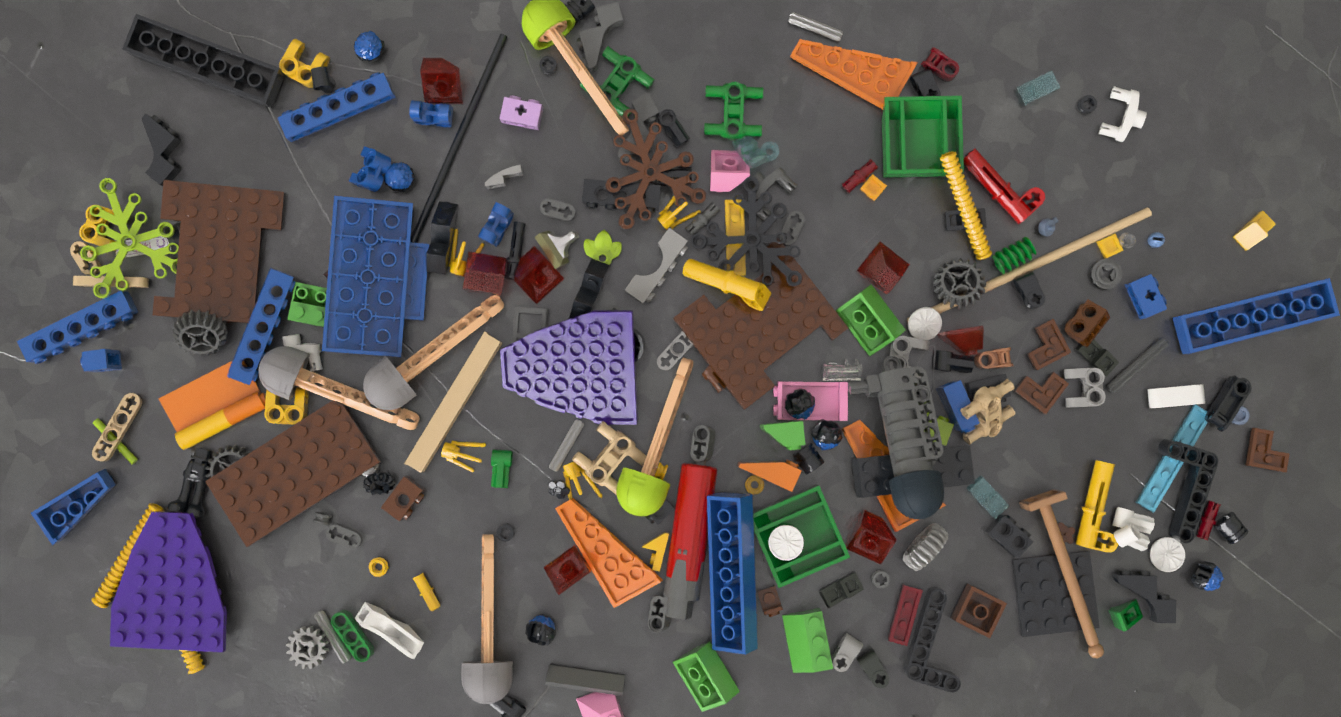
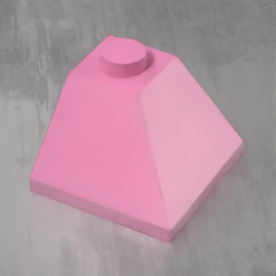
M711 150L710 191L730 192L747 177H750L749 151Z
M592 692L576 698L583 717H624L616 695Z

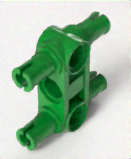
M607 46L602 56L612 62L615 68L602 86L600 85L599 87L604 94L611 96V104L618 114L622 116L624 111L630 108L619 100L632 80H637L649 89L655 79L642 71L641 66L633 58L626 55L621 56ZM626 64H631L634 67L631 71L623 69ZM580 83V87L586 90L583 84Z
M739 82L725 83L723 86L706 85V97H723L724 121L722 124L705 123L704 135H721V137L728 138L729 140L742 139L744 136H762V125H745L743 123L744 100L746 98L763 99V87H746V85ZM736 88L739 91V95L732 96L729 93L730 89ZM730 126L737 127L738 132L736 134L729 133L728 128Z

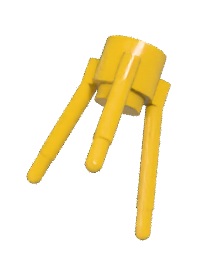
M673 196L666 207L659 212L660 216L657 219L666 230L670 227L673 229L701 213V211L697 210L675 221L677 219L675 215L687 206L688 202H684L671 212L669 208L675 202V197Z
M455 229L449 272L464 277L465 272L469 273L470 267L485 244H480L466 265V261L462 260L466 245L465 241L462 242L458 258H455L458 229Z
M453 440L451 443L445 442L441 457L447 458L446 461L453 462L470 472H474V469L456 460L458 457L479 463L482 462L479 458L460 453L458 446L485 447V443L457 442Z
M571 462L563 466L566 487L570 489L568 494L569 500L572 499L570 480L572 479L579 495H582L577 477L581 476L580 472L595 493L602 498L599 489L591 478L585 475V470L578 464Z

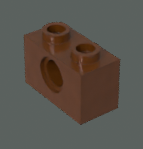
M404 476L381 509L399 522L403 519L407 520L413 513L411 508L414 504H419L424 498L423 492L425 488L410 477ZM403 494L409 497V503L407 505H404L401 502V496Z

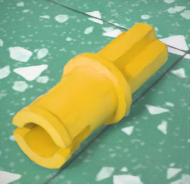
M424 573L414 577L413 580L421 593L419 595L424 598L429 610L434 611L439 608L440 603L433 592L434 588H431Z

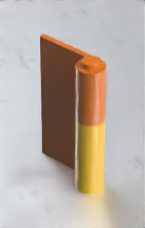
M243 359L242 365L245 366V367H247V365H246V363H245V361H244V359ZM232 361L158 398L177 432L175 433V439L181 449L186 450L265 409L266 394L260 391L256 381H251V384L248 385L227 377Z

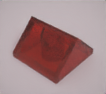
M575 545L543 567L558 595L591 572V568Z

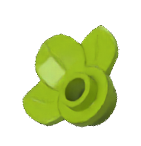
M602 230L596 236L595 241L590 239L584 240V250L587 256L600 261L599 257L601 255L606 256V260L603 263L610 266L612 259L620 255L622 244L621 242L612 243L609 233Z

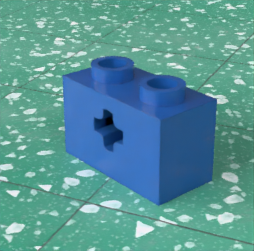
M1152 274L1125 284L1140 319L1148 318L1167 309L1166 299L1160 294L1158 281ZM1149 293L1150 297L1146 299L1145 295Z
M100 349L82 352L80 363L84 371L106 372L122 369L120 350Z

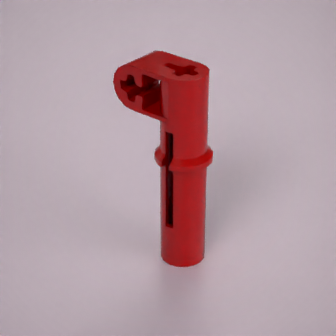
M976 148L964 157L966 168L992 195L991 199L997 200L1018 224L1027 219L1045 201L1044 191L1037 187L1026 190L1018 196L1011 188V183L1006 182ZM1032 195H1034V201L1027 205L1024 201L1030 200Z

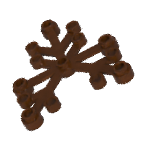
M634 109L624 111L622 119L624 123L630 126L636 145L626 141L621 135L613 139V144L616 147H622L640 156L642 163L632 159L629 154H623L620 157V163L623 166L628 165L639 172L620 179L611 177L606 181L605 186L609 192L615 193L623 185L640 179L642 181L635 194L624 198L619 197L614 202L615 207L618 209H623L626 205L630 204L627 213L619 217L618 223L623 229L633 227L635 223L633 216L637 208L639 209V218L641 220L647 221L651 218V212L646 208L643 195L649 182L654 180L671 186L677 207L680 206L678 204L680 198L684 202L687 201L683 197L682 192L689 195L694 203L704 202L706 192L703 189H693L685 185L698 181L699 176L696 172H689L686 176L675 180L660 173L677 166L688 167L692 165L694 161L693 155L685 151L680 153L676 159L658 165L662 154L668 149V144L665 141H660L656 144V151L650 161L648 152L656 135L662 130L659 123L651 124L649 134L644 142L637 124V111ZM628 113L634 114L633 120L628 119ZM653 125L658 126V132L652 130ZM617 138L622 139L623 143L621 145L616 143ZM660 143L665 145L663 151L659 150ZM685 155L689 157L688 163L683 161ZM624 156H627L629 158V162L627 164H625L622 161V158ZM648 168L653 169V175L647 174ZM690 174L695 175L696 179L694 181L689 179ZM612 181L617 182L618 185L616 188L611 187ZM697 192L702 194L701 199L696 198ZM619 199L624 201V205L622 207H619L617 205V201ZM644 211L648 213L646 219L642 217V212ZM625 218L630 219L629 225L624 224Z

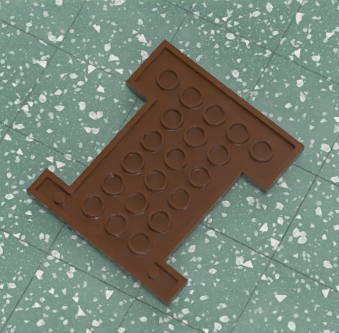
M164 180L160 219L181 221L175 297L154 296L152 315L178 318L184 312L189 313L191 310L197 312L200 309L204 313L208 310L211 315L215 313L216 318L221 317L222 321L248 323L256 303L261 229L281 230L284 192ZM265 305L264 312L268 314L273 313L275 310V306Z
M772 242L767 246L768 248H786L783 244ZM790 255L777 257L792 271L801 273L803 277L802 283L799 286L789 285L786 280L787 276L773 264L771 274L774 277V282L770 286L765 285L771 292V296L763 311L750 307L738 295H734L715 309L707 297L702 295L673 318L744 410L775 386L763 370L821 326L828 336L834 340L848 329L847 325L794 257ZM764 273L754 281L762 283ZM794 275L792 281L797 282L798 276ZM765 277V282L770 283L771 277Z

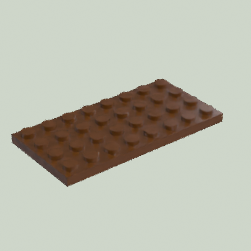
M332 400L205 482L245 546L249 547L380 463V460L346 406L341 402Z

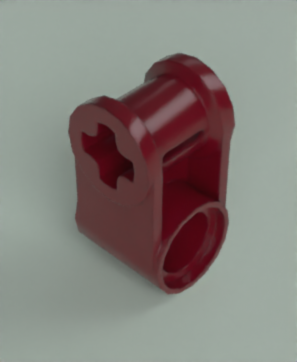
M932 47L927 59L922 61V67L924 69L929 68L933 74L943 81H952L959 72L958 63L939 49ZM945 68H951L954 74H947Z

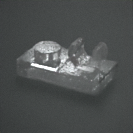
M848 359L844 360V365L837 363L824 364L822 380H861L862 364H859L858 359H855L854 364H848Z

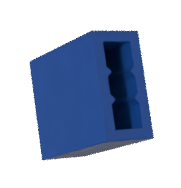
M961 380L951 381L936 388L951 424H954L953 429L965 433L976 429L975 425L980 423L976 414L966 419L960 411L961 408L971 403Z

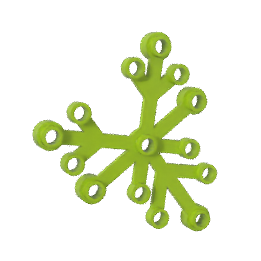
M110 178L101 180L100 190L108 195L114 215L104 211L98 205H93L90 208V214L117 225L121 234L110 229L108 225L101 223L96 227L97 233L117 241L96 248L89 245L84 246L80 251L81 258L91 262L96 260L98 255L119 249L113 263L101 267L94 266L90 269V275L94 278H101L103 274H106L103 282L97 283L94 286V295L98 298H107L111 294L110 285L114 278L116 279L117 289L125 291L129 288V282L124 279L120 267L129 251L137 250L150 256L155 269L154 275L157 278L163 279L167 276V270L163 268L162 263L170 266L172 272L176 274L178 259L173 260L165 255L177 254L178 244L169 243L166 247L156 250L140 244V242L160 236L164 238L172 237L175 233L174 226L169 222H162L157 229L138 234L142 224L148 221L146 213L138 212L129 230L127 222L135 207L142 202L141 196L132 193L128 198V204L122 212L116 195L117 183ZM109 183L113 185L111 190L106 189V185ZM134 196L138 197V202L136 203L132 202V197ZM95 208L100 209V212L97 215H95L93 212ZM141 214L145 216V219L143 221L138 220V217ZM102 226L106 227V232L104 233L100 232ZM165 227L170 228V232L168 234L164 233ZM130 238L132 244L127 246L125 242ZM172 245L177 247L175 252L170 251ZM90 250L93 251L92 257L87 256V252ZM95 269L100 270L98 276H95L93 273ZM162 269L164 271V275L158 276V270ZM121 281L126 283L124 288L119 287ZM102 287L106 288L105 294L100 293Z

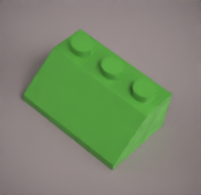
M872 284L836 310L837 314L869 356L888 345L906 331Z
M803 421L760 424V429L788 450L801 449V445H805Z
M816 608L782 615L793 673H814L833 669L822 610Z
M711 642L697 646L673 661L674 666L702 712L728 703L740 692L716 650H712Z

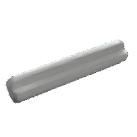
M792 12L788 19V22L835 41H840L843 35V31L795 12Z
M579 419L574 421L549 465L551 470L555 472L559 470L584 427V422Z
M323 610L316 613L314 618L326 635L341 663L349 661L351 655L333 628L326 613Z

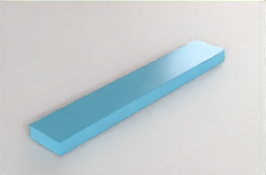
M1196 404L1193 405L1174 436L1173 441L1194 446L1208 423L1204 419L1208 411ZM1172 445L1170 446V449H1169L1170 452H1172V450H1173V446H1172ZM1163 456L1135 503L1154 513L1184 462Z

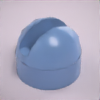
M1159 232L1152 233L1148 237V244L1153 248L1161 247L1165 242L1164 235ZM1153 237L1161 238V241L1153 240Z

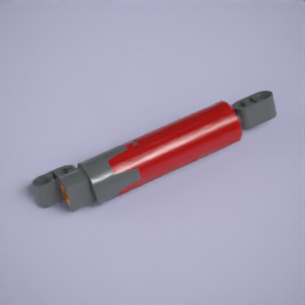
M699 425L694 429L690 454L695 462L694 464L683 463L681 465L664 593L654 597L650 603L648 627L654 633L667 630L670 626L671 618L683 620L692 618L694 601L700 600L708 543L707 496L715 493L718 472L716 467L706 465V462L712 458L715 441V431L710 426ZM704 429H706L707 431V437L705 439H703L701 436V432ZM699 451L704 452V456L699 455ZM658 618L662 622L661 628L656 624Z

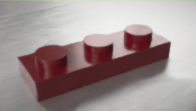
M903 584L888 641L904 646L908 645L922 589Z

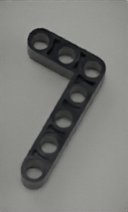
M1165 439L1159 444L1160 454L1190 464L1169 531L1170 536L1182 543H1190L1195 537L1219 460L1217 455L1212 452ZM1171 445L1173 446L1172 452L1169 451Z
M934 586L929 588L926 593L903 670L909 679L954 693L961 687L960 679L950 671L927 664L947 601L945 591ZM939 591L941 593L940 599L933 601V594ZM930 610H934V618L927 619V613ZM929 629V635L922 638V630ZM919 647H923V654L921 656H916V649ZM912 666H917V673L913 675L910 674V668ZM936 672V678L928 680L929 673ZM949 678H954L955 680L952 686L946 685Z

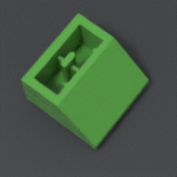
M295 282L287 320L324 327L327 288Z

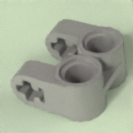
M899 336L890 343L889 356L897 357L902 363V368L911 367L908 366L911 348L928 351L930 341ZM898 341L905 343L903 351L897 349ZM893 361L887 362V367L890 370L895 369ZM915 373L913 376L917 377V379L921 378V376H918L917 373Z
M1099 368L1064 369V379L1080 378L1083 385L1081 397L1065 398L1066 408L1100 406L1104 403L1106 398L1103 391L1105 376L1102 370ZM1090 373H1094L1096 377L1093 383L1089 380ZM1092 392H1095L1097 396L1094 402L1090 399Z

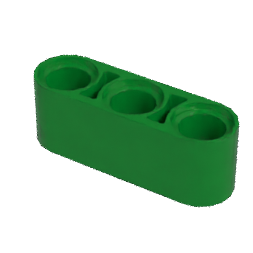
M341 610L332 616L331 624L354 659L359 662L367 661L374 654V647L353 615L347 610ZM339 615H342V616L345 617V619H346V623H345V624H340V623H339V621H338V616H339ZM350 631H353V632L356 633V635H357V639H356V640H351V639H350V637H349V632H350ZM361 647L367 649V656H362L360 654Z

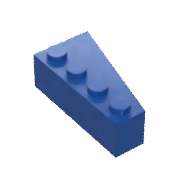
M103 469L34 510L31 514L53 546L60 542L116 484L107 470Z

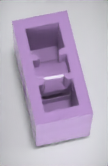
M510 95L509 98L504 97L500 121L504 124L539 131L543 106L539 104V101L528 99L527 102L513 95ZM524 108L526 113H522V116H520L518 111Z

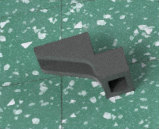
M618 2L596 7L597 14H594L596 26L599 27L579 32L578 46L580 50H584L583 64L586 68H589L590 73L595 72L598 68L606 35L612 29L624 25Z
M649 93L631 101L633 109L638 113L637 124L644 142L649 134L644 124H653L658 120L657 117H659V111ZM631 131L626 141L636 145ZM622 147L618 151L619 161L623 154H629L632 159L636 158V154ZM624 156L622 158V161L628 163L629 158L627 156Z

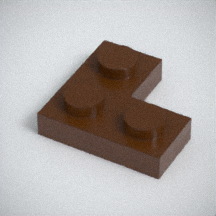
M1054 319L1035 327L1043 343L1042 346L1027 353L1035 370H1039L1071 353Z
M1054 372L1049 375L1042 386L1028 376H1025L1014 392L1043 414H1047L1069 383Z
M1252 428L1246 465L1287 473L1290 454L1271 450L1274 431Z

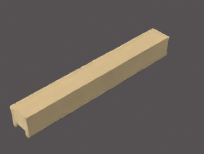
M487 332L483 333L404 463L405 465H409L420 473L425 472L503 344L502 342L490 336Z

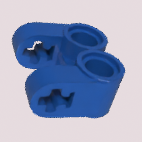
M411 100L409 114L414 123L439 127L452 126L453 107L451 104L440 103L433 105Z
M364 146L360 156L364 157L365 167H362L357 174L352 172L349 182L376 192L382 186V174H385L390 168L391 158L375 149Z
M495 202L489 219L481 229L478 237L497 247L505 234V230L509 227L514 213L506 206Z

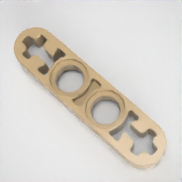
M73 276V286L94 287L97 283H102L105 276L101 278ZM124 277L129 282V288H149V278ZM115 278L113 279L110 287L116 288ZM121 281L119 283L120 288H124L126 286V283L124 281Z
M128 393L123 397L92 450V456L95 460L106 462L113 456L142 406V399L139 395ZM135 397L136 405L130 406L128 400ZM130 406L129 410L132 411V413L130 414L129 412L122 409L124 407L128 409V407ZM120 414L127 415L126 423H118L117 418ZM110 431L117 432L116 440H108L107 435ZM103 441L106 442L107 444H111L112 447L110 448V447L107 446L106 449H105V451H104L105 453H107L106 456H101V457H100V454L98 453V451H99V450H104V448H105V446H106V445L102 444Z

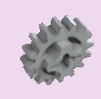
M303 626L300 630L293 631V634L288 637L291 642L286 643V646L290 647L286 654L292 655L289 659L290 661L296 660L295 666L302 664V669L306 667L312 669L315 665H320L322 663L321 660L327 658L324 653L329 651L325 647L329 641L323 640L326 635H320L319 628L313 631V626L308 628Z

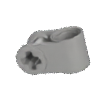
M846 633L831 657L834 669L839 672L847 671L854 658L862 649L863 643ZM843 658V662H845L844 665L840 664L838 666L836 660H841Z

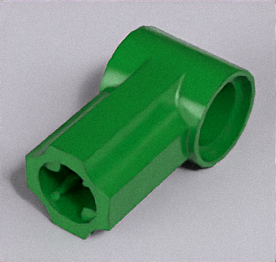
M492 450L491 466H493L491 487L508 488L513 451Z

